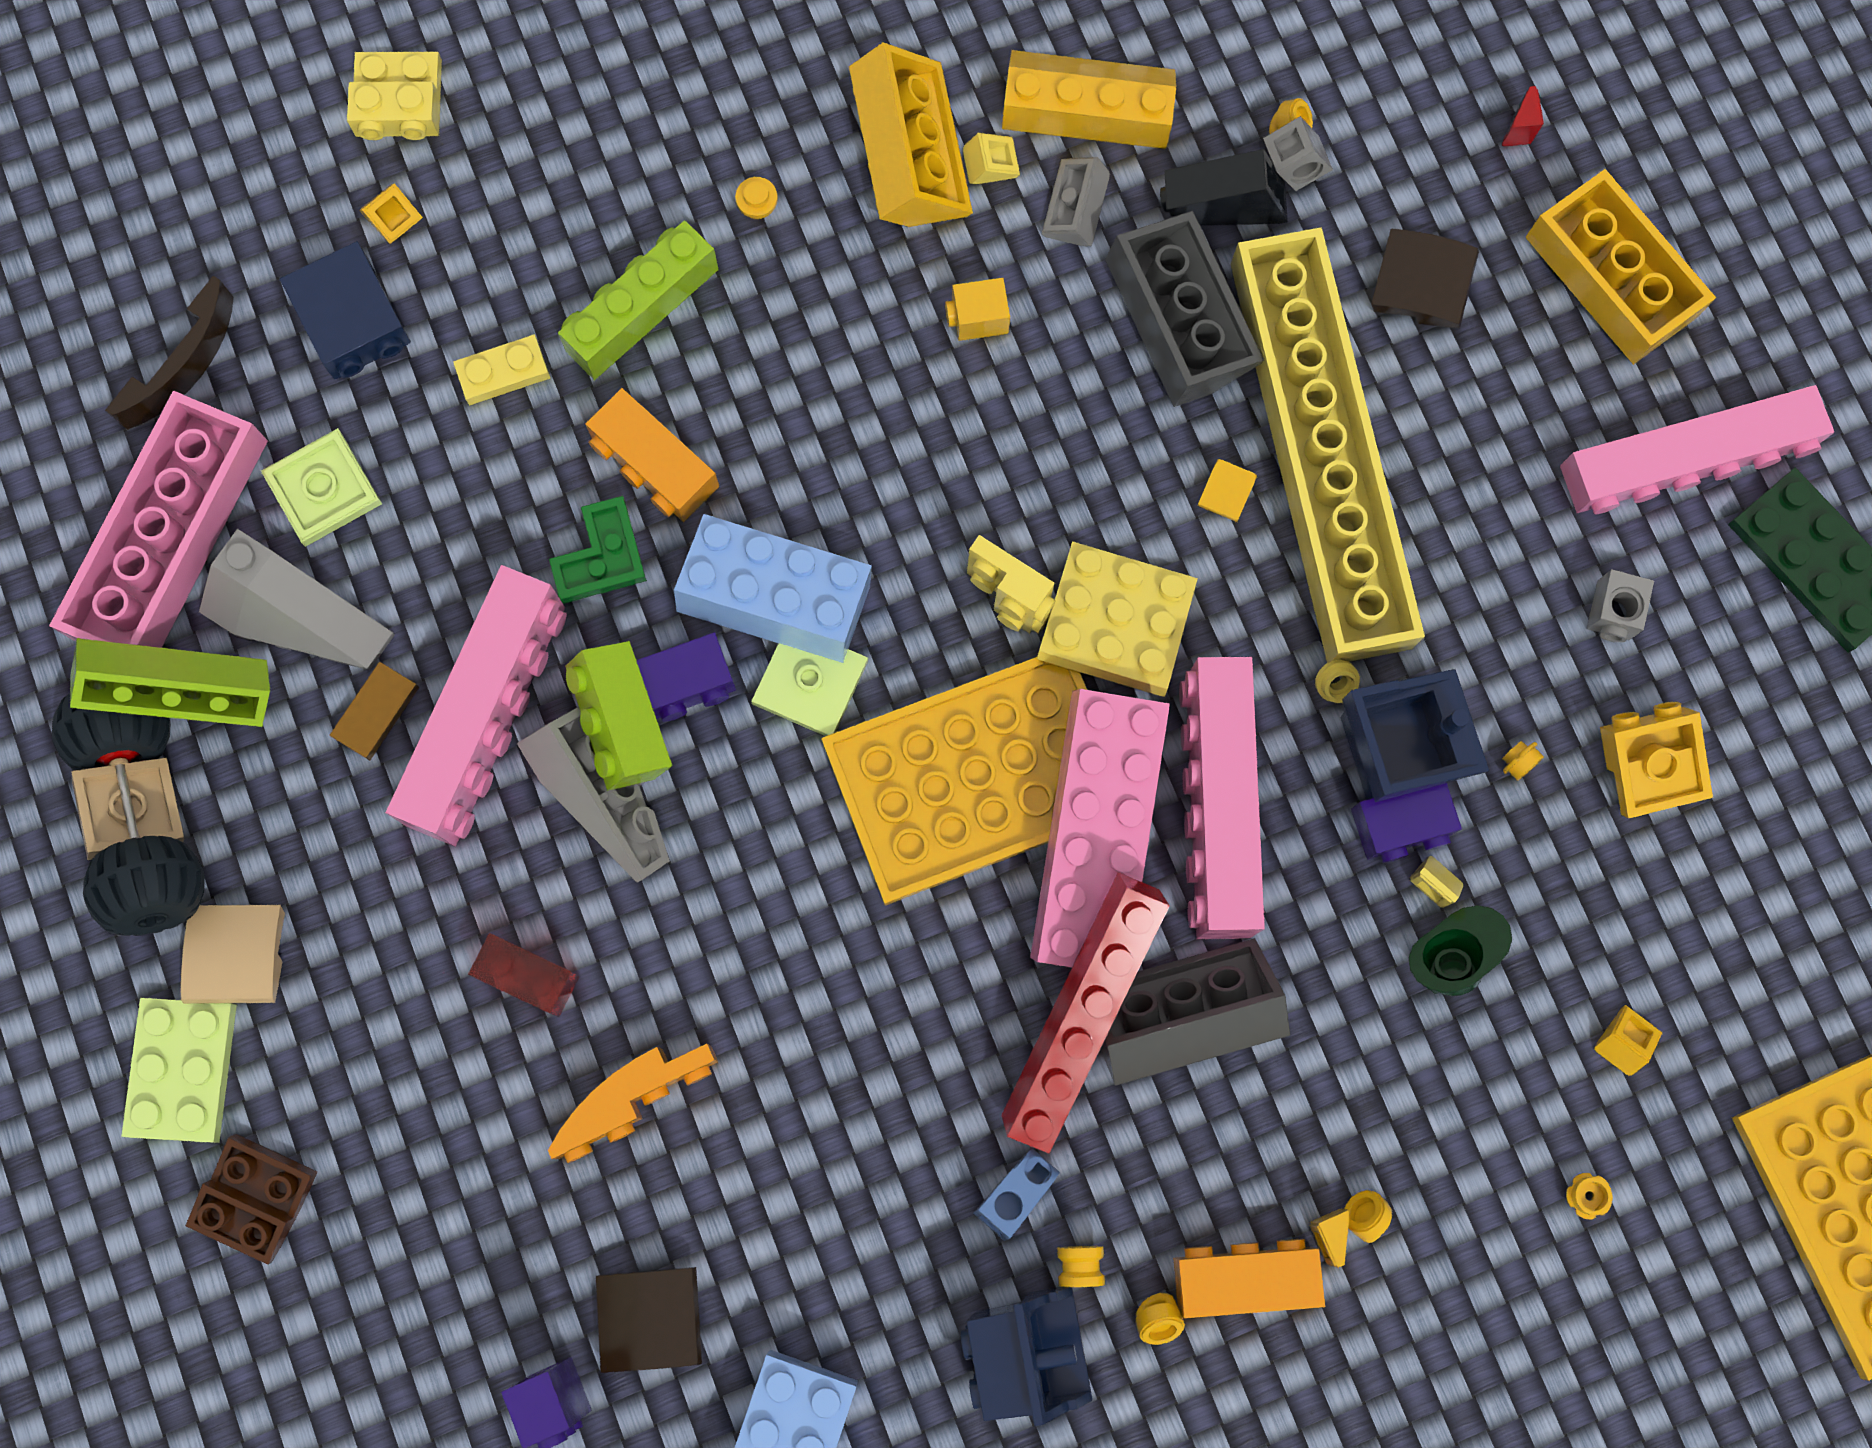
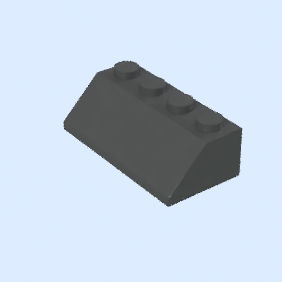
M1193 211L1116 236L1105 261L1173 407L1213 394L1264 361Z
M1255 938L1138 971L1101 1046L1104 1060L1115 1086L1290 1036L1286 996Z

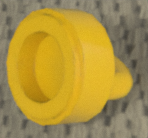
M1301 98L1282 102L1270 122L1269 133L1275 132L1300 116L1312 128V113L1308 104Z
M1365 1190L1358 1192L1350 1198L1344 1208L1349 1210L1348 1229L1366 1243H1373L1379 1239L1389 1227L1392 1219L1390 1205L1375 1191Z
M1157 1293L1148 1297L1141 1303L1136 1312L1135 1323L1139 1337L1148 1344L1159 1345L1168 1343L1176 1339L1184 1330L1185 1323L1174 1297L1168 1293Z

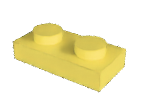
M535 334L453 361L469 406L550 379Z

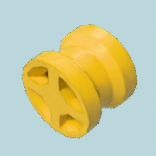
M1103 1246L1057 1247V1257L1062 1261L1063 1272L1058 1276L1059 1287H1095L1105 1285V1275L1100 1272L1099 1261L1104 1257Z

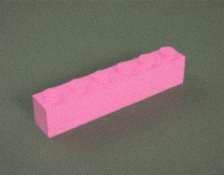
M1814 385L1576 451L1560 465L1576 512L1580 513L1592 509L1594 514H1601L1617 508L1620 505L1619 502L1633 498L1634 503H1641L1660 495L1659 490L1673 487L1675 492L1684 491L1700 484V479L1712 475L1716 481L1723 480L1740 473V468L1754 464L1755 469H1762L1781 461L1780 456L1794 453L1795 458H1801L1811 455L1822 449L1820 443L1832 435L1834 429L1818 388Z

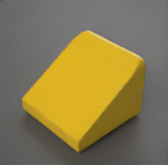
M395 183L389 185L359 210L389 244L423 218Z
M1217 459L1197 506L1237 522L1257 475L1229 462Z
M1624 1005L1600 1037L1594 1050L1623 1073L1631 1076L1649 1063L1662 1032L1627 1005Z
M1338 1209L1310 1221L1309 1225L1326 1264L1337 1268L1345 1265L1349 1226V1210Z

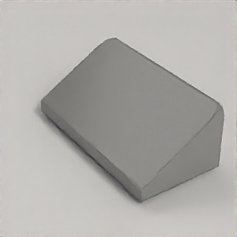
M1098 157L1061 159L1042 230L1044 237L1080 246H1092L1110 177L1109 170Z

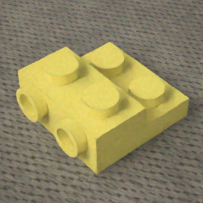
M355 52L354 81L349 82L347 122L354 135L367 140H380L387 136H403L410 140H421L426 136H439L442 59L439 52Z
M979 535L969 549L967 574L972 576L970 581L977 588L988 594H992L993 591L996 592L994 611L998 613L997 618L1002 624L1017 632L1023 629L1029 634L1032 630L1039 634L1048 622L1051 609L1056 600L1051 598L1054 582Z

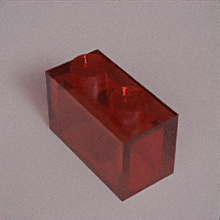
M491 933L488 934L468 975L557 1017H560L580 977Z

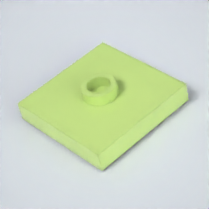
M338 428L261 470L298 538L305 547L382 505L381 500Z
M779 643L751 702L759 708L823 736L836 733L868 663V657L848 649L844 662L841 663Z

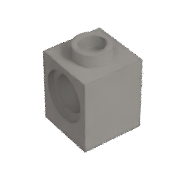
M1301 116L1263 138L1276 172L1295 191L1333 170L1319 135Z
M1611 569L1597 581L1587 629L1599 632L1602 639L1611 642L1629 641L1642 632L1646 622L1654 580ZM1612 601L1619 602L1624 606L1626 618L1614 612Z

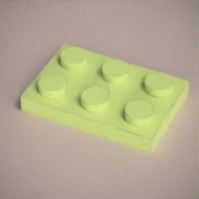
M140 998L121 1137L220 1143L236 1004H183L181 1000Z

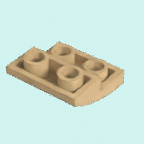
M281 905L199 906L196 913L187 920L181 968V1001L183 1004L276 1002L282 968V960L278 955L285 917V912Z

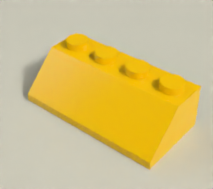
M884 42L849 66L879 219L912 227L968 217L973 214L941 62Z
M1012 50L1008 69L1002 129L1166 149L1173 122L1176 94L1175 69Z

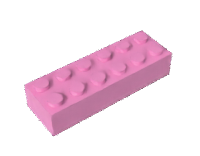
M173 391L49 626L74 641L80 638L162 648L268 440L252 423Z
M500 566L385 812L406 827L455 847L459 838L465 839L474 823L475 815L471 812L478 797H485L492 784L493 773L490 772L497 756L503 757L510 745L512 733L509 732L515 716L521 717L528 706L530 692H527L531 681L534 676L539 677L545 669L549 656L548 652H545L552 636H559L566 622L565 606L550 584L506 566Z
M1198 657L1191 670L1186 671L1185 681H1180L1179 686L1180 707H1187L1188 714L1187 724H1182L1181 727L1182 751H1189V766L1183 769L1184 795H1191L1190 812H1185L1184 831L1185 838L1192 839L1193 842L1192 856H1187L1186 878L1187 883H1194L1195 894L1194 901L1188 902L1189 928H1196V939H1249L1265 929L1252 657Z
M1084 689L1072 691L1030 958L1036 962L1073 967L1117 873H1122L1142 882L1170 707L1169 703Z

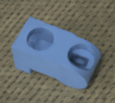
M1031 1147L1015 1167L1003 1177L973 1214L1001 1239L1006 1241L1017 1231L1060 1172Z

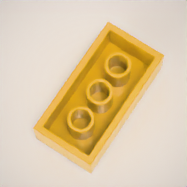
M1606 169L1541 214L1525 237L1633 365L1698 318L1716 299L1715 295Z

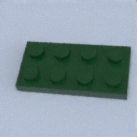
M1795 467L1733 519L1728 526L1849 653L1872 635V547Z

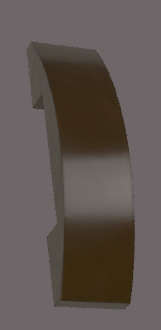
M212 276L187 307L190 314L197 320L196 324L148 384L144 385L132 376L105 411L127 430L161 414L172 392L176 391L185 395L211 364L227 332L233 308L234 297L221 280Z

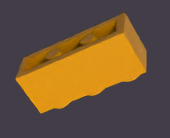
M623 388L585 423L592 438L588 443L594 451L606 461L610 457L614 458L622 466L619 470L622 476L636 489L643 485L653 494L650 498L651 502L667 517L675 514L684 523L719 488L716 473Z
M1305 1239L1277 1241V1249L1259 1251V1244L1257 1242L1231 1244V1253L1213 1254L1212 1246L1184 1248L1185 1257L1173 1258L1177 1303L1183 1318L1325 1307L1319 1249L1305 1247Z

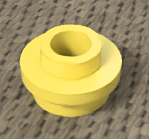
M1335 660L1325 664L1319 670L1315 679V686L1318 693L1325 700L1343 703L1342 699L1351 690L1359 688L1360 676L1357 669L1350 662ZM1342 676L1340 681L1331 684L1336 677Z

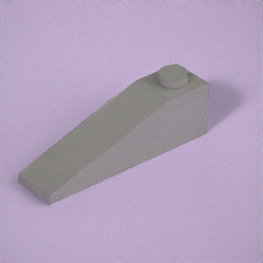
M239 529L234 532L212 562L199 609L202 615L236 637L272 644L278 648L290 651L292 649L316 655L322 659L366 670L372 668L395 636L393 632Z
M579 707L532 733L518 742L517 745L540 783L636 882H639L670 861L655 813L652 809L646 807L640 785L645 782L607 791L603 778L596 771L594 764L595 753L589 736L582 730L580 723L581 712Z

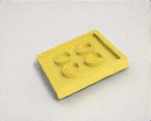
M1072 541L1056 593V602L1049 616L1037 660L1165 697L1198 578Z

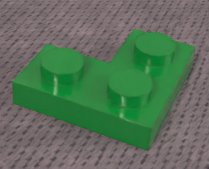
M623 496L582 506L581 510L591 548L549 559L558 596L563 604L647 581L626 501Z

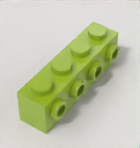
M685 220L676 228L671 227L664 231L658 238L655 247L646 255L635 257L627 265L625 273L613 284L607 283L596 292L593 301L581 312L576 311L565 319L561 330L558 332L565 351L595 381L719 270L714 248Z
M76 639L70 675V708L258 727L263 725L270 694L268 665L265 659Z

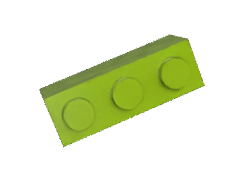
M630 641L581 650L565 665L567 670L566 682L569 690L575 694L581 712V727L590 738L595 753V768L598 775L603 778L607 791L655 780L671 768L672 763Z

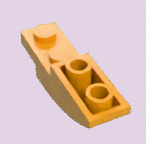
M705 1044L669 1062L663 1049L655 1047L614 1072L583 1100L561 1127L548 1149L551 1159L565 1157L566 1162L571 1163L592 1153L593 1150L590 1144L607 1136L609 1142L612 1143L635 1132L633 1123L643 1119L636 1104L637 1101L642 1099L645 1106L652 1104L670 1094L668 1086L683 1079L688 1086L712 1074L709 1067L718 1063V1060L711 1045Z

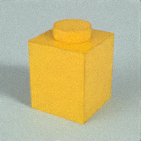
M1004 278L955 284L952 286V301H945L948 327L956 326L958 341L1009 333L1010 312Z

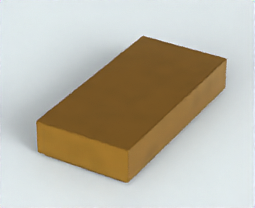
M379 662L329 736L370 761L419 689V686Z

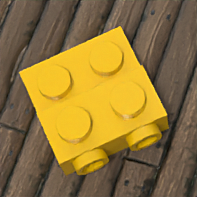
M1666 702L1655 705L1653 707L1654 714L1639 717L1637 712L1620 713L1611 717V725L1600 727L1606 768L1614 772L1622 816L1629 819L1713 798L1700 712L1682 707L1680 702Z

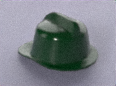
M1476 905L1461 908L1449 915L1412 946L1408 957L1410 971L1417 982L1431 990L1434 994L1462 996L1469 993L1509 953L1512 943L1511 927L1502 914L1490 907Z

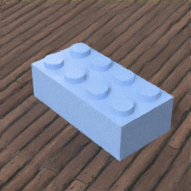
M703 514L674 588L676 611L843 663L870 589L872 565Z
M769 1350L735 1448H836L858 1380Z

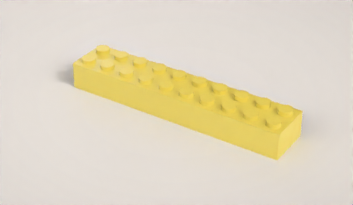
M1322 227L1239 242L1230 265L1243 317L1264 359L1255 368L1327 663L1335 660L1349 662L1411 650L1425 635Z

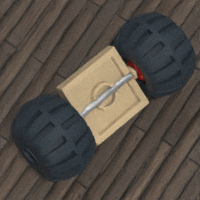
M68 693L59 703L53 716L52 740L61 759L73 770L72 784L87 860H91L83 882V897L91 917L103 929L117 935L140 936L176 927L191 918L198 910L204 895L205 876L197 856L183 843L184 835L167 758H160L165 752L170 738V718L70 708V693Z

